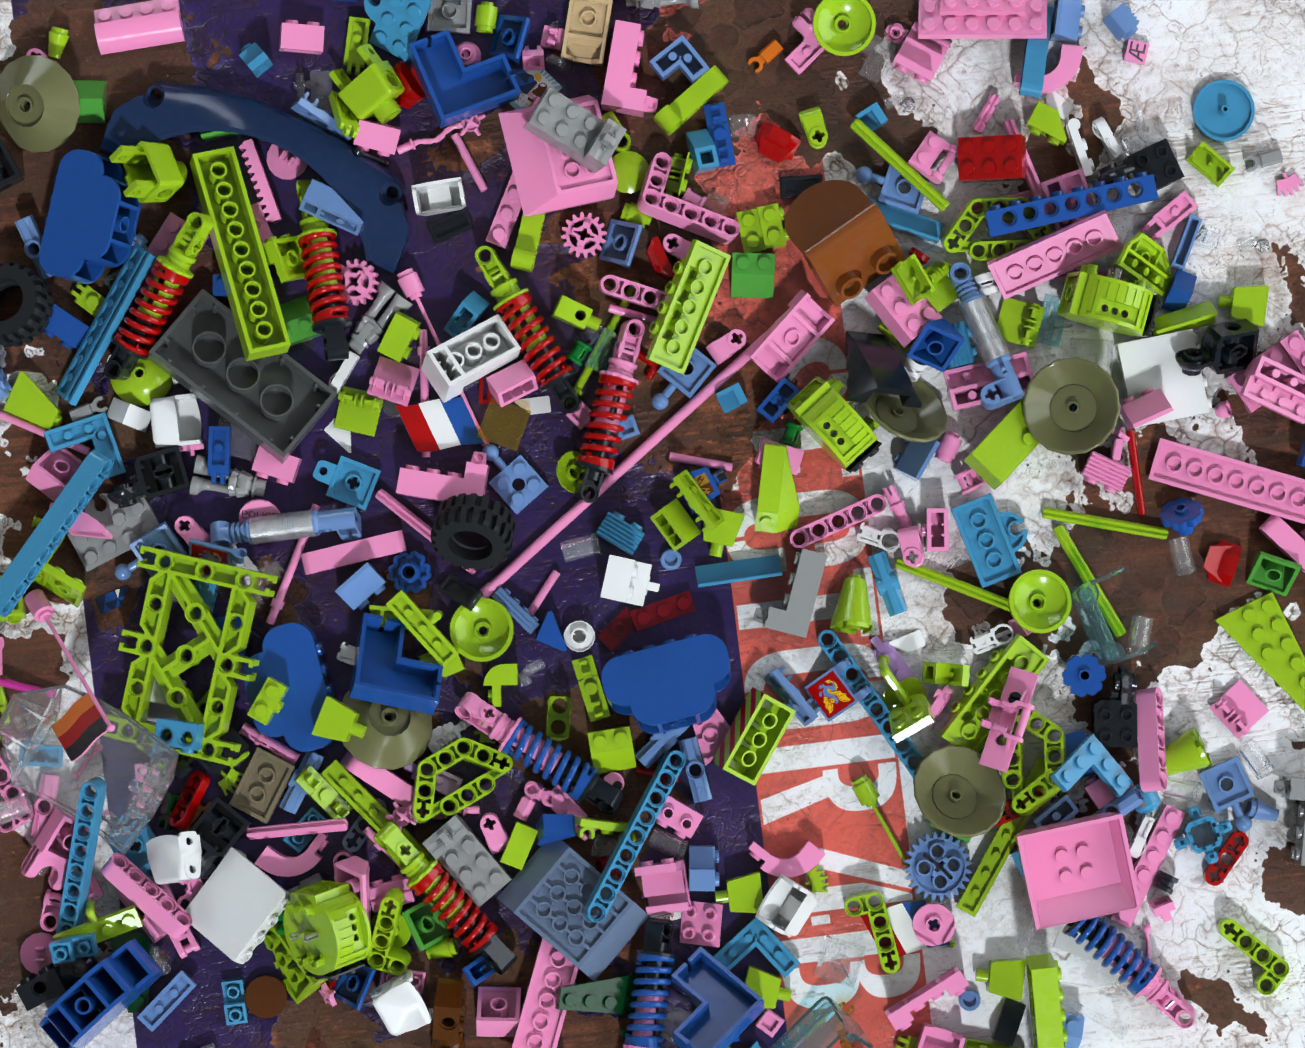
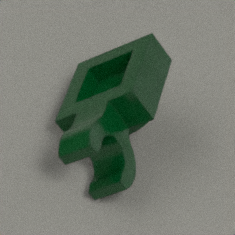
M166 792L160 809V813L164 815L158 819L157 827L168 831L173 830L174 827L170 825L169 818L180 795Z

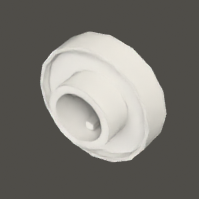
M584 621L570 623L564 632L566 645L576 652L588 650L595 640V632L592 626Z

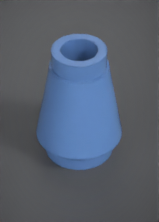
M1250 799L1246 805L1245 814L1254 820L1276 821L1279 816V809L1258 799Z

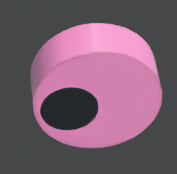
M610 772L604 777V780L620 790L623 789L624 778L621 774Z

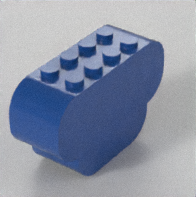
M80 149L72 150L62 158L57 175L55 176L53 194L50 198L48 216L45 220V229L40 242L39 262L46 273L75 283L91 284L101 277L105 267H118L128 259L133 245L141 203L136 197H125L123 191L128 185L124 183L125 175L119 163H111L109 158Z
M288 623L276 626L266 634L262 645L263 652L250 657L260 660L259 666L249 668V663H245L243 668V674L257 673L255 681L244 680L250 708L268 677H273L290 688L282 700L284 705L279 714H274L269 725H264L253 719L255 726L266 736H284L287 743L293 749L301 752L323 748L334 740L312 735V731L326 696H335L333 684H329L327 676L330 675L328 664L323 663L322 655L325 654L323 644L318 642L315 632L305 624Z
M690 634L685 636L683 640L676 641L671 639L663 642V645L660 646L647 645L637 652L628 650L621 653V656L612 658L606 663L602 670L601 680L608 704L615 712L621 715H633L636 725L646 733L660 734L699 724L710 719L717 708L716 693L722 691L729 684L732 671L727 648L720 638L711 634L698 636Z
M136 939L130 940L108 958L90 969L45 1012V1017L41 1020L39 1026L58 1048H83L163 974V970Z

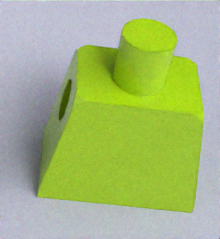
M1269 286L1234 287L1231 289L1230 296H1218L1217 307L1228 309V319L1234 321L1247 319L1257 328H1261L1265 324Z
M564 295L559 297L551 314L552 317L581 330H584L587 326L597 331L602 319L591 315L593 309ZM576 312L582 313V320L576 319Z
M717 509L725 521L710 531L709 529L703 532V541L711 543L710 556L721 558L724 546L733 547L745 514Z
M326 696L312 735L349 742L352 735L363 739L367 726L357 723L360 716L358 712L334 697Z
M759 871L726 880L727 890L715 891L716 904L729 903L730 912L757 913L763 901Z
M1024 958L989 960L988 969L976 968L975 981L987 982L986 990L990 993L1022 1001L1026 960Z
M748 965L745 984L764 999V1009H775L777 1000L790 1002L792 989L780 987L781 977Z

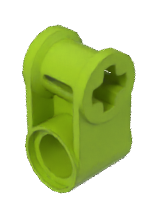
M816 106L798 112L810 146L814 149L823 148L827 143L828 133L820 107ZM815 134H818L819 137L823 136L821 142L814 139Z

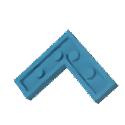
M105 412L43 433L50 453L91 440L95 450L114 461L113 468L105 480L126 473Z
M1094 734L1088 735L1050 775L1051 779L1063 793L1067 792L1090 767L1116 798L1120 797L1134 783Z
M756 917L713 955L716 960L730 971L752 949L757 947L784 978L801 964L775 934Z

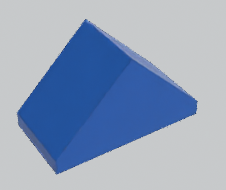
M1177 268L1161 308L1169 312L1186 308L1193 294L1197 276Z
M551 610L547 612L536 640L564 652L568 649L554 613Z
M542 814L536 824V829L538 830L537 845L541 846L576 836L575 816L572 814Z
M482 955L462 968L472 987H475L495 973Z

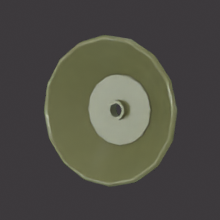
M41 55L22 56L10 62L0 74V129L2 133L14 145L30 152H49L63 145L74 132L80 114L79 93L71 75L58 62Z
M1077 357L1057 359L1039 369L1028 383L1022 402L1024 422L1032 437L1047 450L1063 455L1087 453L1103 444L1115 429L1120 413L1119 391L1110 374L1095 362ZM1072 404L1077 405V409L1074 412L1070 410Z
M920 378L918 381L912 382L923 405L921 408L902 406L899 395L873 393L866 402H863L867 411L883 429L907 441L926 443L937 440L946 430L947 414L943 402L934 390Z
M350 690L344 695L342 703L360 714L357 723L367 726L363 739L352 735L349 742H343L344 747L358 761L376 769L395 770L412 764L425 752L432 737L431 714L349 698ZM385 716H390L391 721H387Z
M947 745L932 750L919 762L913 778L914 797L921 813L935 828L952 836L972 838L989 832L1001 820L1006 806L1005 785L998 770L979 764L982 754L968 747Z

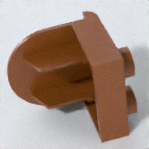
M828 180L817 183L799 194L786 213L785 229L788 237L803 254L823 292L836 307L845 300L856 297L866 285L879 276L890 273L891 268L905 259L881 210L875 202L872 203L851 182Z

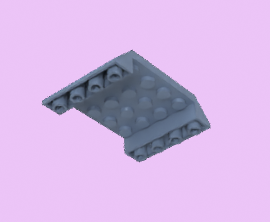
M562 840L541 845L497 899L595 981L650 915L619 890L603 921L597 923L587 921L583 916V908L601 873ZM604 887L600 892V896L602 899H606L609 891ZM593 907L590 911V915L594 919L599 914L597 907Z

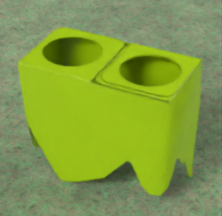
M549 696L546 734L553 740L561 741L569 738L571 697ZM561 698L567 702V709L564 713H556L553 710L552 704L556 699ZM562 720L565 723L566 730L563 734L556 735L552 732L551 724L553 721Z

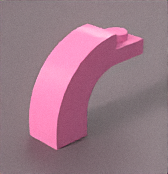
M1062 44L1059 47L1057 66L1051 73L1044 75L1041 96L1060 90L1073 78L1081 63L1083 46ZM1016 73L1013 78V85H1018L1019 89L1021 74Z
M318 833L308 849L298 856L283 855L268 845L254 864L276 876L291 877L303 874L321 861L323 857L316 852L318 850L320 852L323 851L328 844L326 838L329 835Z
M809 840L805 842L795 855L787 858L773 856L755 841H752L748 846V849L751 850L749 854L757 861L764 860L760 869L777 877H780L781 874L787 877H796L807 873L825 856V853Z

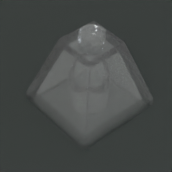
M825 934L813 976L854 988L866 947Z

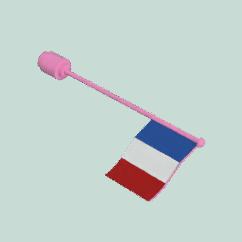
M410 268L397 274L399 279L397 282L405 299L416 300L437 346L441 343L420 300V297L423 296L421 292L425 291L417 272ZM463 391L460 394L461 397L452 398L445 403L439 398L408 405L407 407L395 405L416 451L431 452L469 444H482L484 447L489 444Z

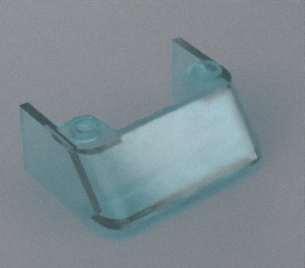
M1124 566L1080 583L1070 591L1072 604L1095 656L1104 665L1120 663L1143 654L1158 645L1157 641L1125 652L1120 643L1114 642L1097 603L1099 591L1096 583L1124 571Z
M824 996L798 1019L771 1048H831L840 1038L847 1043H853L857 1040L868 1048H872L873 1045L860 1025L833 999Z

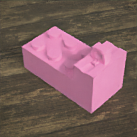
M620 20L615 21L601 102L603 111L612 110L615 113L644 117V112H656L658 99L647 96V90L636 88L637 73L634 70L635 67L639 68L641 52L638 51V46L643 47L645 35L644 31L641 30V24Z
M477 451L473 452L471 461L466 462L464 478H461L462 474L448 472V475H442L441 471L437 469L427 468V471L424 472L419 471L420 467L406 464L405 468L400 467L396 493L441 502L454 495L457 497L462 493H466V495L477 493L478 496H483L486 492L490 466L487 465V454Z

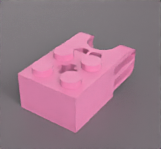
M55 807L21 865L22 875L33 878L42 868L52 866L48 877L50 887L56 891L64 887L75 815ZM84 826V829L89 832V829ZM81 846L82 851L86 852L85 848Z

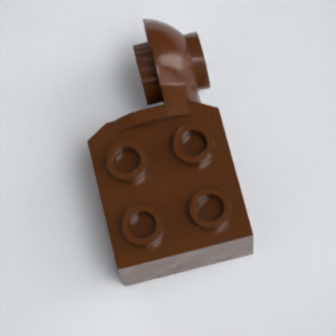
M438 978L434 1002L431 1048H466L463 1041L464 1020H461V1018L466 1017V1006L463 1002L467 1000V989H463L464 980Z

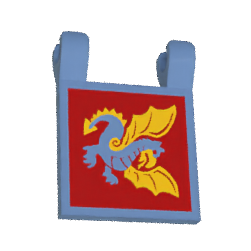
M192 538L189 540L190 556L231 565V559L238 564H242L244 557L247 555V551L244 548L230 549ZM206 566L204 574L210 575L211 569L209 566Z
M844 658L803 688L808 696L813 699L817 708H821L820 712L828 722L872 692L869 686L866 685L855 693L841 675V672L851 665L848 658Z

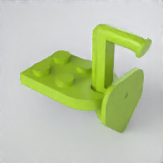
M34 515L31 527H37L42 519ZM63 538L33 582L35 581L78 608L83 601L86 591L84 583L78 578H71L66 575L65 571L60 567H53L48 564L64 541Z
M881 655L877 659V664L879 665L881 675L889 685V688L883 692L882 699L890 710L889 723L893 739L898 743L933 723L934 720L930 703L926 698L927 691L921 681L916 677L910 676L898 682L888 666L890 663L888 656Z

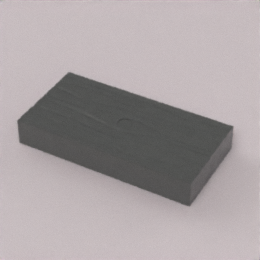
M204 289L198 293L148 353L150 361L191 393L195 394L196 397L282 464L337 397V393L286 353L246 361L232 311Z

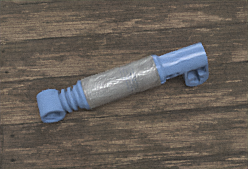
M957 262L950 268L949 279L956 289L961 302L960 310L972 333L987 369H990L994 376L995 382L984 386L980 394L981 405L987 410H994L1022 398L1025 393L1010 362V352L1002 338L1003 336L999 331L986 298L980 294L976 287L970 267L964 262ZM963 272L966 276L958 279L955 277V273ZM996 388L1000 389L1003 399H1000L999 395L996 394ZM987 395L995 396L994 400L987 398Z
M356 507L326 511L311 509L292 513L247 518L246 521L242 523L237 522V524L235 522L231 524L227 521H215L210 524V543L229 548L233 543L248 542L250 544H259L272 541L278 542L288 539L319 536L323 532L337 531L343 541L353 542L362 538L361 516Z

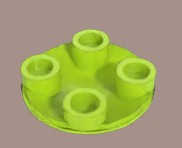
M633 151L616 154L612 158L618 180L616 190L622 193H634L641 190L648 169L647 161L640 154Z

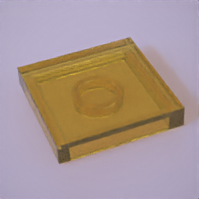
M491 397L476 437L517 451L531 411L510 403L500 407L497 401Z

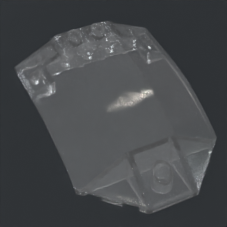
M64 684L13 694L0 719V736L4 747L1 750L5 764L10 769L11 786L14 785L76 817L81 786L93 777L102 778L106 783V794L99 836L123 854L127 853L155 815L171 785L179 752L127 714L96 698L110 723L115 725V730L106 732L97 739L82 757L76 761H71L51 725L60 720L69 708L86 693ZM91 786L92 791L96 793V789ZM87 805L88 810L93 813L92 808Z

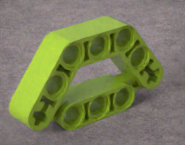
M1021 196L974 197L967 201L943 235L941 245L950 253L967 252L969 257L974 260L984 261L992 260L1014 250L1019 243L1026 245L1042 238L1037 233L1039 231L1045 236L1053 232L1048 225L1025 229L1026 233L1030 236L1027 239L967 241L984 218L983 212L988 211V207L993 206L995 202L1001 201L1003 208L1008 207V202L1021 199L1023 203L1029 202ZM975 202H980L982 205L979 213H973L972 205ZM1026 207L1023 211V216L1026 219L1033 217L1034 212L1032 208ZM1005 212L1002 217H1013L1010 212ZM967 219L969 221V228L961 231L959 224L962 220ZM954 230L962 234V238L959 236L956 237L957 234L953 233ZM955 238L956 246L949 247L948 239L953 240ZM997 244H1002L1004 248L1000 255H995L994 247ZM981 245L982 253L974 256L972 252L974 246Z
M1031 710L1025 730L1044 742L1045 773L1024 789L1023 743L1019 742L1016 744L1013 755L1018 756L1017 762L1009 765L1007 773L1002 771L1003 783L1012 792V808L1021 817L1030 816L1061 791L1056 783L1051 782L1050 775L1067 759L1064 732L1058 725L1035 710ZM1021 715L1017 716L1011 735L1015 734ZM1035 721H1042V726L1039 729L1032 728ZM1052 733H1060V737L1058 740H1050V735ZM1003 734L1001 735V746L1006 744L1007 739ZM1054 753L1061 754V758L1057 762L1050 761ZM1017 776L1019 778L1017 784H1008L1011 777ZM1038 788L1045 789L1041 797L1034 796L1035 790ZM1029 795H1030L1031 798L1035 801L1034 803H1032V802L1029 800V798H1028ZM1021 802H1023L1026 805V808L1024 810L1020 808L1019 804Z
M463 737L422 760L415 771L411 811L413 820L417 823H425L438 814L443 817H451L487 796L494 790L495 780L511 770L513 766L512 758L503 752ZM459 743L467 745V753L463 754L458 751L457 746ZM484 751L488 756L487 761H480L477 758V753ZM441 754L448 755L450 758L449 764H442L439 756ZM494 755L496 756L494 761L500 762L501 760H504V764L507 767L500 769L499 763L493 762L492 765H489V763L493 759ZM462 760L488 771L434 804L436 776ZM422 765L430 766L432 770L430 775H424L421 772ZM480 780H487L490 783V789L483 790L480 787ZM426 786L430 792L429 796H421L419 794V787ZM466 790L472 794L471 801L462 799V791ZM429 801V803L424 804L423 809L427 814L421 818L417 811L421 809L422 802ZM444 802H451L454 810L446 812L443 808Z

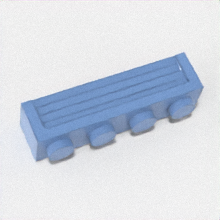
M1193 215L1187 217L1170 266L1180 270L1185 268L1202 222L1201 218Z
M500 587L492 597L502 604L528 633L532 634L540 625L538 623L539 619L535 615L531 616L528 613L529 610L525 606L522 607L516 597L510 596L511 592L506 587L504 589Z

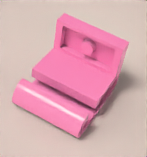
M915 21L891 66L898 72L913 77L915 81L929 86L952 40L918 39V22Z
M674 858L661 859L659 863H653V860L640 862V866L634 868L635 876H641L644 897H648L649 906L646 907L648 915L691 910L684 860L674 861Z

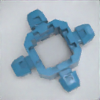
M1197 805L1188 808L1187 813L1192 822L1187 823L1183 829L1185 837L1180 836L1173 841L1176 850L1185 849L1188 845L1191 852L1196 854L1205 852L1204 858L1209 865L1218 862L1217 851L1214 852L1213 848L1221 845L1223 840L1221 833L1225 834L1233 829L1230 820L1221 821L1217 825L1215 818L1210 816L1201 818L1200 815L1202 813ZM1208 822L1214 834L1215 842L1198 848L1190 828Z

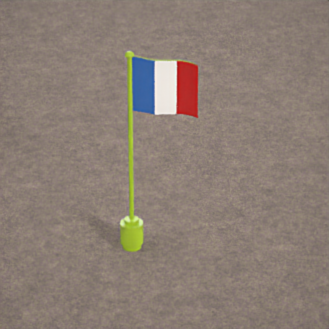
M864 774L851 782L852 790L861 806L866 805L867 808L872 806L903 861L906 858L875 805L880 794L871 778ZM928 897L924 898V900L902 902L886 907L899 956L927 947H935L920 942L913 931L912 920L914 914L921 906L930 902ZM868 914L861 915L874 939ZM882 916L874 919V924L877 926H882L886 922V919ZM937 919L928 922L931 930L939 928L940 925L937 924ZM882 937L879 941V944L884 947L891 943L889 937ZM950 939L948 942L936 946L948 945V947L953 948L956 942ZM890 952L886 953L887 957H891Z

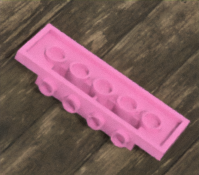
M919 0L918 39H1047V0Z

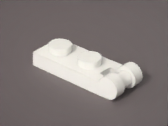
M1072 118L1067 122L1065 129L1079 169H1083L1085 178H1089L1093 175L1092 171L1095 170L1092 159L1087 157L1086 150H1088L1086 140L1084 138L1081 139L1078 131L1080 121Z

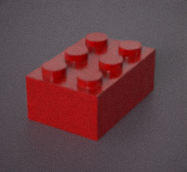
M1018 134L958 138L959 181L962 183L1026 180V137Z

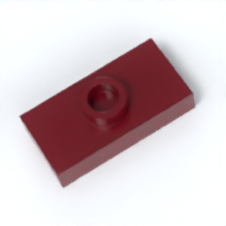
M628 607L597 636L611 651L634 630L628 613L631 610Z

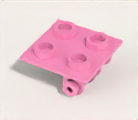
M380 356L374 374L371 376L367 394L407 407L420 369Z
M1241 679L1209 707L1237 739L1242 735H1246L1250 728L1269 711Z
M691 901V910L682 911L679 943L720 947L723 904Z

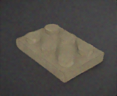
M257 747L229 804L267 824L297 766L261 747Z

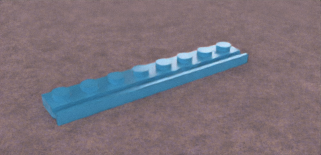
M137 243L134 244L128 259L121 268L55 391L71 405H77L156 258L151 252Z

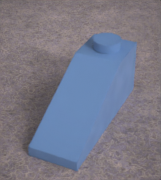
M311 180L299 210L358 236L363 225L360 217L333 188L323 182Z

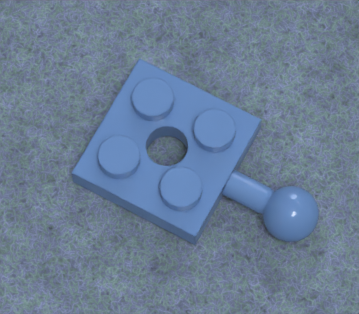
M889 165L886 177L872 173L871 169L866 166L857 169L855 175L859 182L867 183L871 181L883 185L878 202L919 214L924 195L891 165ZM921 175L929 183V180ZM907 182L910 185V192L906 194L901 193L898 189L899 184Z
M694 348L689 361L693 366L691 374L682 375L661 366L657 372L670 383L662 393L653 396V407L657 410L665 409L669 403L668 398L676 388L688 398H691L717 365L698 349Z
M488 444L482 449V452L487 454V461H493L501 470L489 484L516 514L549 487L521 454L507 466L498 456L499 450L495 445ZM517 478H521L525 482V487L521 491L515 490L512 486L513 481Z
M166 521L129 543V547L137 559L129 564L122 563L117 565L114 573L119 580H127L130 578L132 571L139 568L137 567L138 560L144 561V559H148V564H155L156 554L152 552L141 554V545L151 547L162 546L168 551L189 554ZM168 556L164 560V564L166 567H168L171 562ZM146 569L151 577L158 573V571Z
M1238 756L1197 773L1214 812L1217 813L1231 806L1237 817L1235 820L1236 828L1241 832L1249 831L1252 827V820L1249 816L1244 815L1239 802L1253 797L1255 794ZM1225 778H1229L1232 782L1229 790L1221 788V781Z

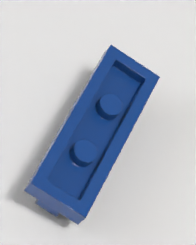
M724 102L703 105L707 130L716 147L719 160L718 168L736 165Z

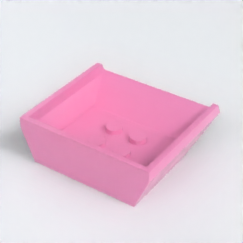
M590 95L570 98V100L602 120L597 99ZM535 106L498 113L524 217L614 198L618 180L612 156L605 167L597 173H593L523 128Z
M1104 812L1022 830L1016 835L1035 931L1141 907L1122 813Z

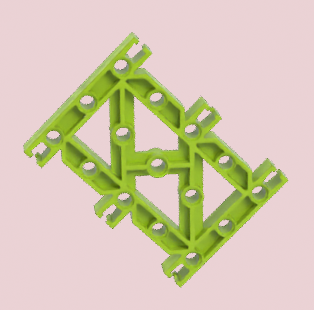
M141 545V554L145 552L156 554L155 564H148L149 560L144 559V561H137V567L155 570L158 573L149 579L140 619V626L145 633L130 629L122 630V636H127V638H132L133 636L138 641L136 648H131L130 645L120 642L118 650L139 655L140 657L131 662L121 706L125 716L105 713L109 720L119 722L118 732L108 731L104 736L160 749V745L153 744L156 724L146 721L156 679L166 695L168 705L173 707L181 721L205 724L201 750H194L193 754L180 752L181 748L173 747V751L170 752L223 765L236 766L238 759H233L232 757L227 759L222 757L221 754L223 747L240 752L241 744L220 739L229 730L238 685L233 678L255 681L257 673L243 674L240 672L242 662L249 663L248 667L253 668V666H259L260 662L257 659L240 656L238 653L247 648L257 603L252 593L274 597L275 591L270 590V588H265V590L259 588L260 578H268L267 581L277 584L278 576ZM167 556L171 560L170 565L168 567H166L164 564V560ZM206 566H209L211 569L208 577L204 574ZM247 575L251 577V583L248 586L244 583ZM191 579L232 588L223 631H221L212 616L211 608L208 604H205ZM175 595L185 612L186 620L193 625L199 636L187 644L179 646L175 652L167 656L163 649V643ZM158 598L161 600V607L159 609L155 607V601ZM197 608H200L201 610V616L199 619H197L195 616V610ZM237 617H240L242 621V624L239 628H237L235 625V620ZM148 640H150V642L152 643V648L150 651L146 649V643ZM188 650L192 652L190 661L186 659V652ZM208 655H211L215 662V667L203 716L193 699L192 691L185 686L179 675L190 667L199 664ZM228 659L232 661V668L230 670L226 668V661ZM138 682H140L143 686V690L141 693H138L136 691V685ZM178 692H181L183 695L180 703L176 699ZM219 701L223 704L221 712H218L216 708ZM130 724L133 726V733L131 735L127 731ZM167 729L166 732H165V737H166V738L168 737L169 734L172 735V733H171V731H170L169 729ZM188 732L186 734V741L190 744L192 735ZM209 744H212L214 747L211 755L207 751Z

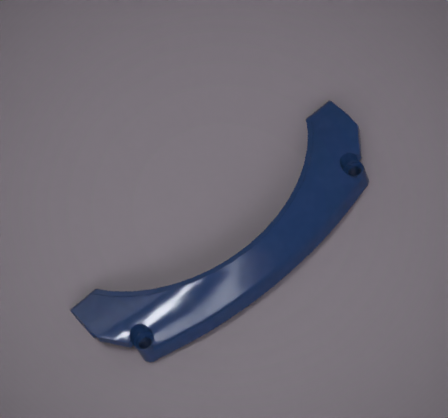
M156 82L148 88L146 95L140 94L114 109L100 146V152L110 156L121 145L136 146L140 141L156 143L176 135L203 131L233 132L270 142L290 152L321 175L363 221L359 234L363 242L367 262L389 272H396L407 245L408 233L410 231L404 205L400 201V198L405 193V184L378 162L355 154L353 152L355 146L301 117L269 104L222 90L188 84ZM155 88L161 90L162 97L155 94ZM390 186H395L399 193L397 195L391 193Z

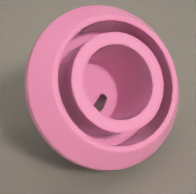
M466 41L456 46L465 67L481 61V51L476 44Z

